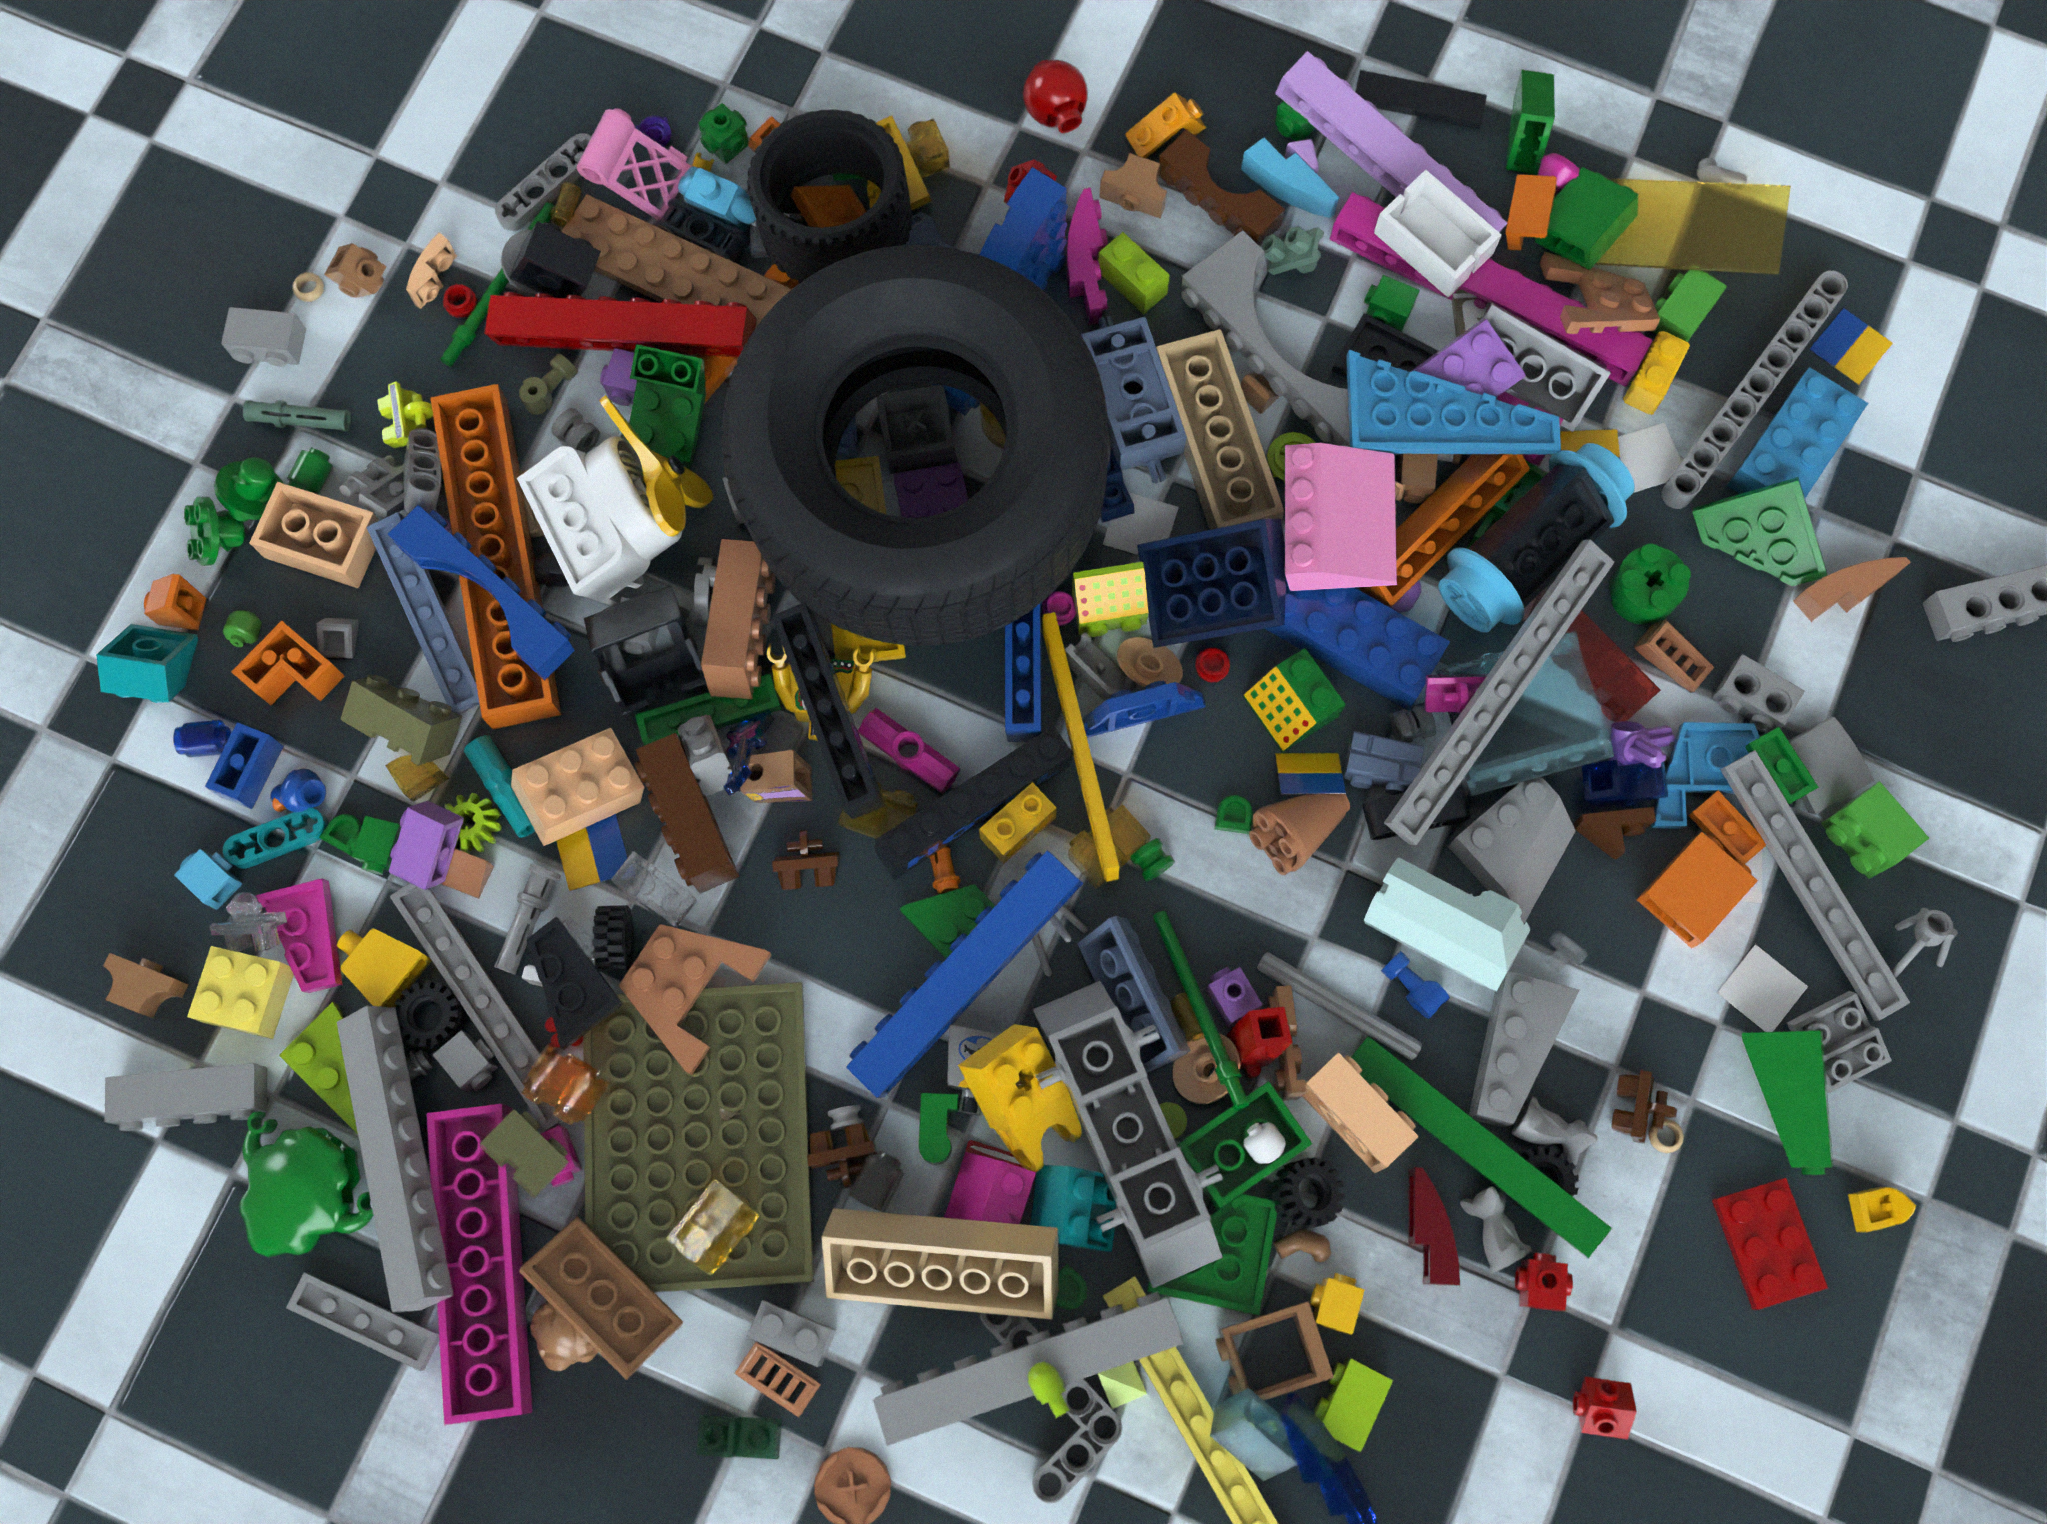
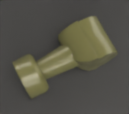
M559 353L550 361L553 369L541 379L531 377L522 382L523 385L519 390V396L526 410L533 415L542 414L547 409L550 411L553 401L551 396L553 390L562 379L570 381L578 373L575 366Z

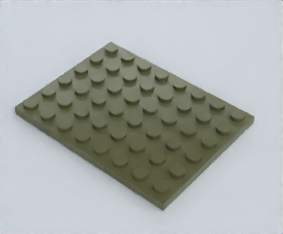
M802 982L704 988L679 1026L710 1047L693 1075H690L681 1067L625 994H617L624 1004L583 1035L585 1224L654 1293L814 1282L810 1167L807 1155H809V1128ZM723 1103H734L737 1107L729 1108L726 1107ZM719 1107L728 1112L741 1111L732 1119L723 1122L720 1117Z

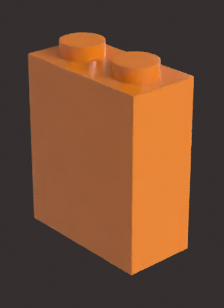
M1703 832L1692 838L1636 899L1690 948L1703 943L1758 881L1751 875L1752 871L1745 863L1737 859L1734 860L1723 850V845L1716 838L1705 835Z

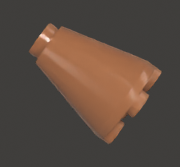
M1304 794L1263 806L1253 815L1254 829L1249 832L1250 840L1257 849L1265 851L1278 873L1286 875L1289 872H1295L1307 862L1343 820L1346 812L1350 810L1349 800L1345 794Z

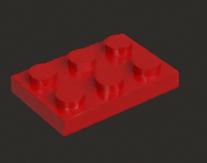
M1786 1178L1712 1200L1752 1310L1763 1309L1828 1288Z

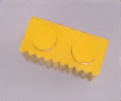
M1665 331L1658 332L1623 397L1624 403L1649 415H1653L1664 399L1690 344Z

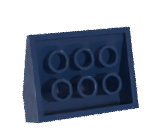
M1261 519L1137 545L1139 562H1143L1148 618L1153 648L1285 625V541L1281 519Z

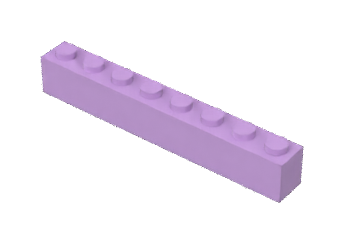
M1307 51L1282 77L1275 94L1307 118L1311 125L1395 197H1398L1400 194L1403 196L1405 189L1420 174L1427 170L1499 233L1506 226L1507 222L1502 219L1496 209L1488 207L1477 197L1473 189L1459 182L1452 176L1446 166L1438 164L1427 154L1423 146L1409 139L1402 133V130L1396 123L1388 121L1377 111L1373 103L1359 96L1352 90L1351 85L1346 80L1338 78L1320 58L1314 57Z

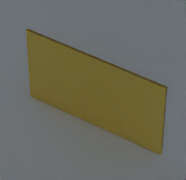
M1607 178L1621 186H1627L1638 193V216L1595 265L1779 274L1791 185Z

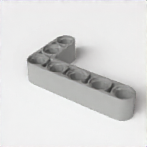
M980 1313L984 1326L1002 1345L1009 1342L1013 1344V1337L1020 1330H1027L1032 1334L1038 1333L1025 1317L1008 1315L1007 1320L1003 1324L994 1325L989 1322L986 1313ZM1084 1379L1063 1385L1066 1391L1061 1394L1067 1404V1393L1072 1388L1082 1387L1088 1393V1403L1085 1407L1076 1410L1068 1405L1070 1410L1066 1412L1079 1427L1037 1469L1033 1477L1034 1493L1038 1499L1045 1503H1055L1061 1500L1118 1441L1122 1434V1422L1118 1415ZM1100 1416H1110L1115 1422V1431L1110 1437L1101 1438L1094 1432V1423ZM1074 1444H1081L1088 1450V1459L1081 1466H1073L1066 1459L1067 1450ZM1051 1472L1059 1476L1061 1486L1056 1493L1049 1495L1042 1492L1039 1488V1479L1045 1473Z

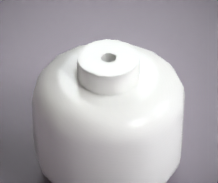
M1255 1123L1247 1130L1249 1136L1244 1139V1147L1255 1162L1267 1164L1277 1159L1283 1153L1285 1138L1274 1124L1263 1123L1260 1125Z

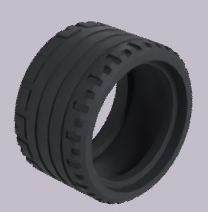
M824 109L810 111L781 123L756 148L755 156L751 158V167L748 168L747 187L751 205L767 255L770 256V260L773 264L777 265L782 273H787L789 278L796 279L801 283L812 274L850 256L879 248L902 246L909 241V231L912 230V210L903 157L897 143H894L893 137L887 134L886 130L881 125H877L872 119H867L861 114H855L846 110ZM839 173L857 175L868 179L881 190L876 203L868 212L853 221L839 226L825 228L808 227L795 223L782 214V208L794 187L802 186L806 182L824 175Z

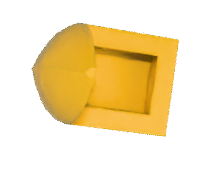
M1876 1187L1848 1194L1856 1232H1870L1902 1224L1910 1219L1916 1208L1914 1202L1906 1194L1891 1187Z

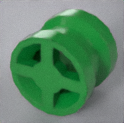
M1159 838L1146 843L1130 856L1132 863L1139 865L1142 869V877L1146 882L1156 878L1175 863L1173 857L1166 855L1163 851V843Z

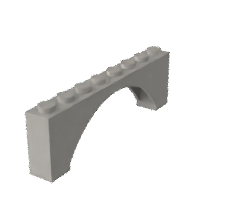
M1241 231L1182 275L1181 295L1183 300L1189 307H1195L1203 315L1206 324L1211 329L1222 330L1228 346L1234 352L1239 351L1247 359L1249 367L1256 374L1261 373L1269 381L1270 387L1279 397L1284 396L1292 404V408L1299 418L1309 421L1322 441L1329 442L1332 445L1350 447L1348 389L1322 383L1298 371L1276 352L1264 335L1256 315L1253 289L1257 275L1264 269L1265 251L1244 231Z

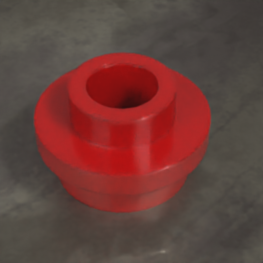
M455 284L445 291L443 305L451 316L458 318L466 317L471 314L477 305V297L471 288ZM466 300L463 304L456 305L458 301Z

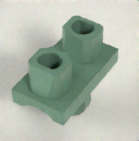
M1300 226L1291 228L1286 233V237L1282 239L1275 234L1266 236L1262 249L1265 251V257L1269 259L1267 271L1272 275L1295 268L1303 274L1312 272L1316 268L1318 259L1321 257L1318 244L1320 239L1323 238L1324 231L1318 227L1305 231Z

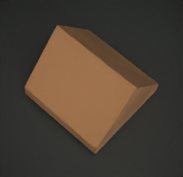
M1261 373L1246 374L1243 377L1240 385L1245 399L1260 414L1279 398L1271 389L1269 381Z

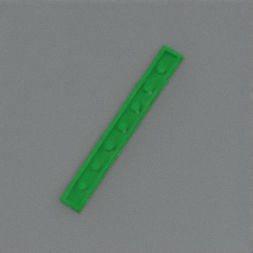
M1369 1036L1351 1056L1361 1067L1362 1072L1360 1075L1369 1085L1372 1083L1377 1084L1387 1094L1391 1103L1587 1259H1589L1611 1231L1612 1227Z

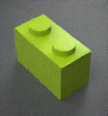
M1124 232L1119 234L1099 252L1101 275L1143 315L1167 295L1170 275Z
M1345 1358L1343 1364L1337 1362L1333 1368L1334 1378L1328 1381L1333 1387L1327 1399L1321 1397L1312 1419L1317 1421L1314 1429L1361 1452L1393 1380L1351 1358Z

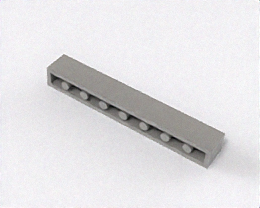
M365 1006L337 1022L391 1309L392 1312L423 1310L453 1296L450 1275L396 1009L391 1007Z
M1154 1292L1137 1298L1138 1306L1124 1311L1122 1304L1100 1311L1102 1319L1087 1323L1085 1317L1063 1324L1064 1332L1050 1336L1047 1329L1027 1336L1029 1344L1014 1349L1012 1342L990 1349L992 1357L977 1361L976 1355H972L953 1362L954 1370L941 1374L939 1367L922 1372L917 1375L919 1382L904 1386L903 1380H899L880 1387L882 1395L874 1398L873 1402L886 1445L889 1446L1033 1396L1034 1394L1028 1384L1027 1376L1030 1368L1036 1363L1048 1362L1052 1364L1065 1385L1184 1344L1169 1297L1160 1298L1159 1293Z

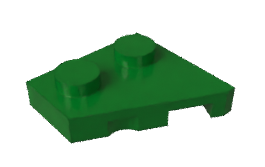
M973 884L903 905L899 910L926 940L947 959L952 953L949 949L952 943L963 933L968 936L971 930L977 926L974 921L978 915L988 906L993 909L995 905Z

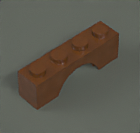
M1185 130L1160 154V177L1166 184L1174 185L1184 193L1185 198L1192 205L1200 206L1209 214L1214 223L1219 226L1223 225L1233 233L1234 237L1241 231H1244L1261 247L1264 238L1273 235L1281 227L1285 209L1261 189L1247 194H1233L1219 188L1212 181L1207 170L1211 149L1189 131Z

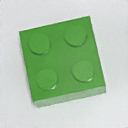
M1880 781L1851 799L1821 823L1826 829L1828 838L1835 845L1841 846L1850 857L1852 866L1861 874H1865L1868 879L1898 864L1929 839L1927 834Z

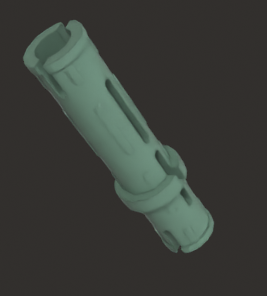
M246 400L243 406L245 421L273 423L275 427L279 428L293 425L349 431L351 426L349 410L288 405L286 401L277 400L275 403ZM268 412L288 413L291 416L272 415ZM303 415L326 417V420L304 418Z

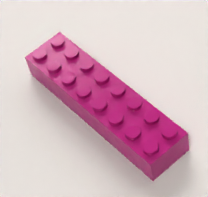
M502 1103L427 1113L430 1182L453 1296L437 1303L444 1425L533 1413L524 1276L519 1272L520 1267L523 1266L518 1186L517 1182L513 1179V1174L516 1170L508 1163L501 1168L480 1148V1142L512 1111L511 1107Z

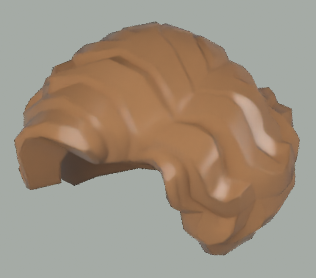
M548 1300L535 1311L530 1325L531 1334L537 1342V1349L547 1368L554 1371H562L576 1362H589L598 1353Z

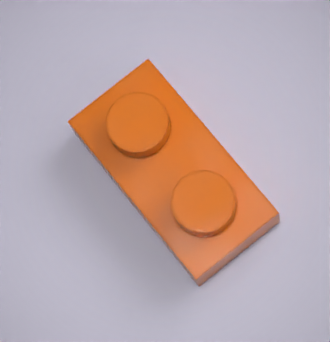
M1719 790L1688 815L1706 835L1716 838L1723 845V850L1734 860L1737 859L1746 864L1766 846L1758 831Z

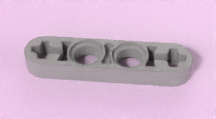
M581 133L571 137L499 200L495 207V214L503 228L510 231L523 228L539 213L546 202L551 203L582 176L576 167L584 152L578 153L577 150L579 148L585 150L592 136ZM557 166L568 168L567 173L562 177L557 178L551 175L552 170ZM538 186L544 189V193L539 198L533 199L527 196L528 191L533 187ZM523 199V202L527 207H525L523 203L520 204L519 200ZM510 210L513 213L517 212V215L515 217L507 216L506 212Z

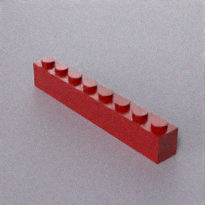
M505 292L503 296L490 295L485 334L497 345L602 351H613L614 348L635 352L637 344L684 355L739 357L744 345L756 328L757 319L746 305L738 302H728L726 306H719L707 301L682 304L676 300L664 299L662 303H654L642 298L618 301L612 297L600 296L598 300H589L578 295L555 298L548 294L537 293L535 297H524L515 292Z

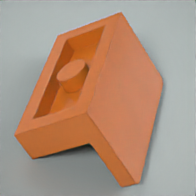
M1517 175L1505 232L1508 250L1521 251L1524 237L1545 238L1547 236L1557 186V178L1555 176Z

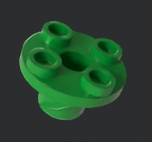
M251 457L244 461L229 463L221 468L214 482V492L219 502L235 520L241 522L248 521L249 519L260 520L277 482L283 483V481L275 473L273 466L268 461L258 457Z
M199 496L195 498L193 505L185 506L184 520L186 525L190 526L191 539L187 541L189 560H197L201 566H212L217 559L219 547L228 552L233 547H240L245 539L244 522L232 518L228 510L216 512L211 498Z

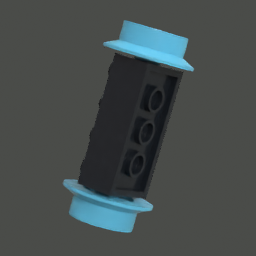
M1594 443L1584 444L1576 452L1561 450L1552 455L1549 460V472L1468 549L1458 547L1449 552L1447 564L1450 572L1438 584L1440 594L1447 606L1461 621L1480 632H1489L1498 622L1510 625L1519 623L1524 617V608L1556 579L1583 540L1590 539L1594 542L1609 527H1618L1625 521L1627 516L1625 501L1633 494L1635 489L1634 480L1627 467L1611 451Z

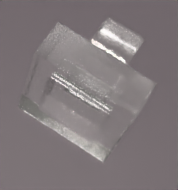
M1559 929L1549 939V943L1556 950L1546 962L1558 973L1569 959L1580 966L1588 956V952Z

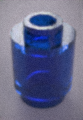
M222 720L184 723L182 727H176L174 730V747L179 755H186L188 758L221 755L231 735V730L228 726H225Z

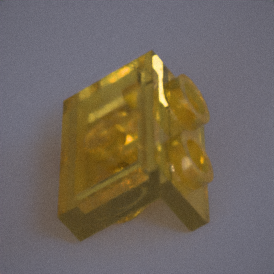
M878 783L886 806L855 819H852L842 810L838 825L876 839L919 812L920 808L918 802L914 801L915 797L912 794L898 789L892 793L881 789L882 785Z
M714 1179L667 1236L666 1240L692 1264L707 1274L712 1275L717 1268L725 1263L729 1253L741 1238L750 1232L759 1214L742 1202L722 1183Z

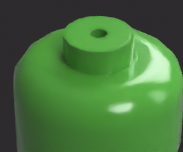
M245 610L234 611L227 618L223 634L236 647H243L244 643L252 644L258 639L261 620L252 612Z

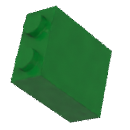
M1582 167L1579 170V176L1571 179L1554 198L1547 236L1545 238L1535 237V243L1591 270L1638 216V193L1627 186H1621L1605 178L1600 173H1594Z

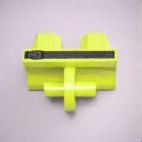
M394 382L388 384L389 394L378 399V407L382 416L389 420L393 418V425L382 430L383 442L393 448L407 446L409 433L412 430L426 428V420L433 417L431 403L423 402L421 394L401 388L400 383Z

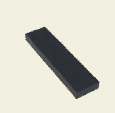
M1364 70L1359 72L1355 89L1359 96L1373 103L1376 109L1480 129L1487 98L1485 94Z

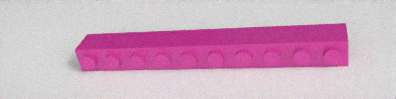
M1352 192L1334 222L1329 240L1448 298L1374 234L1379 214L1385 208L1376 204L1369 197L1360 196ZM1491 258L1483 263L1474 273L1471 272L1469 278L1457 289L1476 296L1474 300L1476 307L1485 309L1488 303L1493 302L1600 363L1611 372L1608 379L1627 387L1653 341L1644 336L1640 331L1619 332L1617 330L1618 326L1605 327L1602 333H1591L1589 331L1591 327L1580 328L1578 334L1566 333L1560 318L1564 305L1587 307L1583 306L1578 300L1569 299L1553 291L1552 288L1545 284H1538L1524 277L1517 270L1508 269L1494 262ZM1453 294L1448 299L1452 300Z

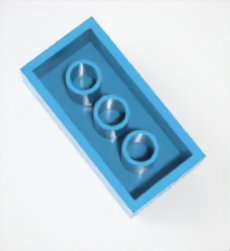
M1809 367L1793 386L1726 486L1742 494L1799 477L1804 497L1806 498L1868 403Z

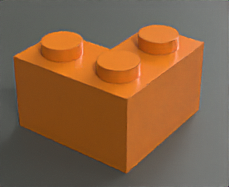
M282 620L232 670L236 677L269 705H272L295 681L300 683L321 702L345 677L330 661Z

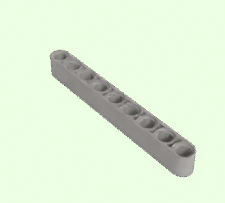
M1829 270L1823 272L1683 459L1661 491L1662 499L1667 506L1673 509L1684 508L1701 490L1845 294L1848 282L1840 272ZM1787 337H1789V338H1791L1792 340H1794L1795 343L1791 342ZM1769 361H1771V362H1773L1774 364H1776L1777 367L1772 366V365L1769 363ZM1751 386L1756 387L1760 392L1753 390ZM1732 410L1739 412L1742 417L1735 415ZM1714 435L1720 436L1724 442L1718 441ZM1695 459L1702 461L1706 467L1699 466ZM1676 484L1684 486L1687 492L1680 491Z

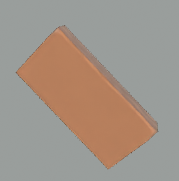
M455 848L445 882L440 884L479 899L494 866L482 858Z

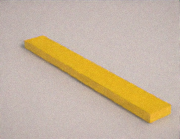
M1055 612L1043 614L1042 632L1071 749L1074 753L1073 757L1103 878L1106 882L1118 880L1119 863Z

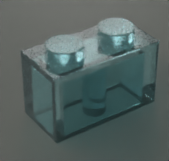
M1247 1388L1215 1406L1210 1437L1265 1481L1298 1464L1302 1433L1252 1390Z

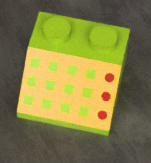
M1143 562L1073 573L1072 597L1079 635L1087 633L1090 637L1105 635L1108 630L1120 628L1122 631L1129 632L1138 630L1142 625L1147 624L1149 612Z

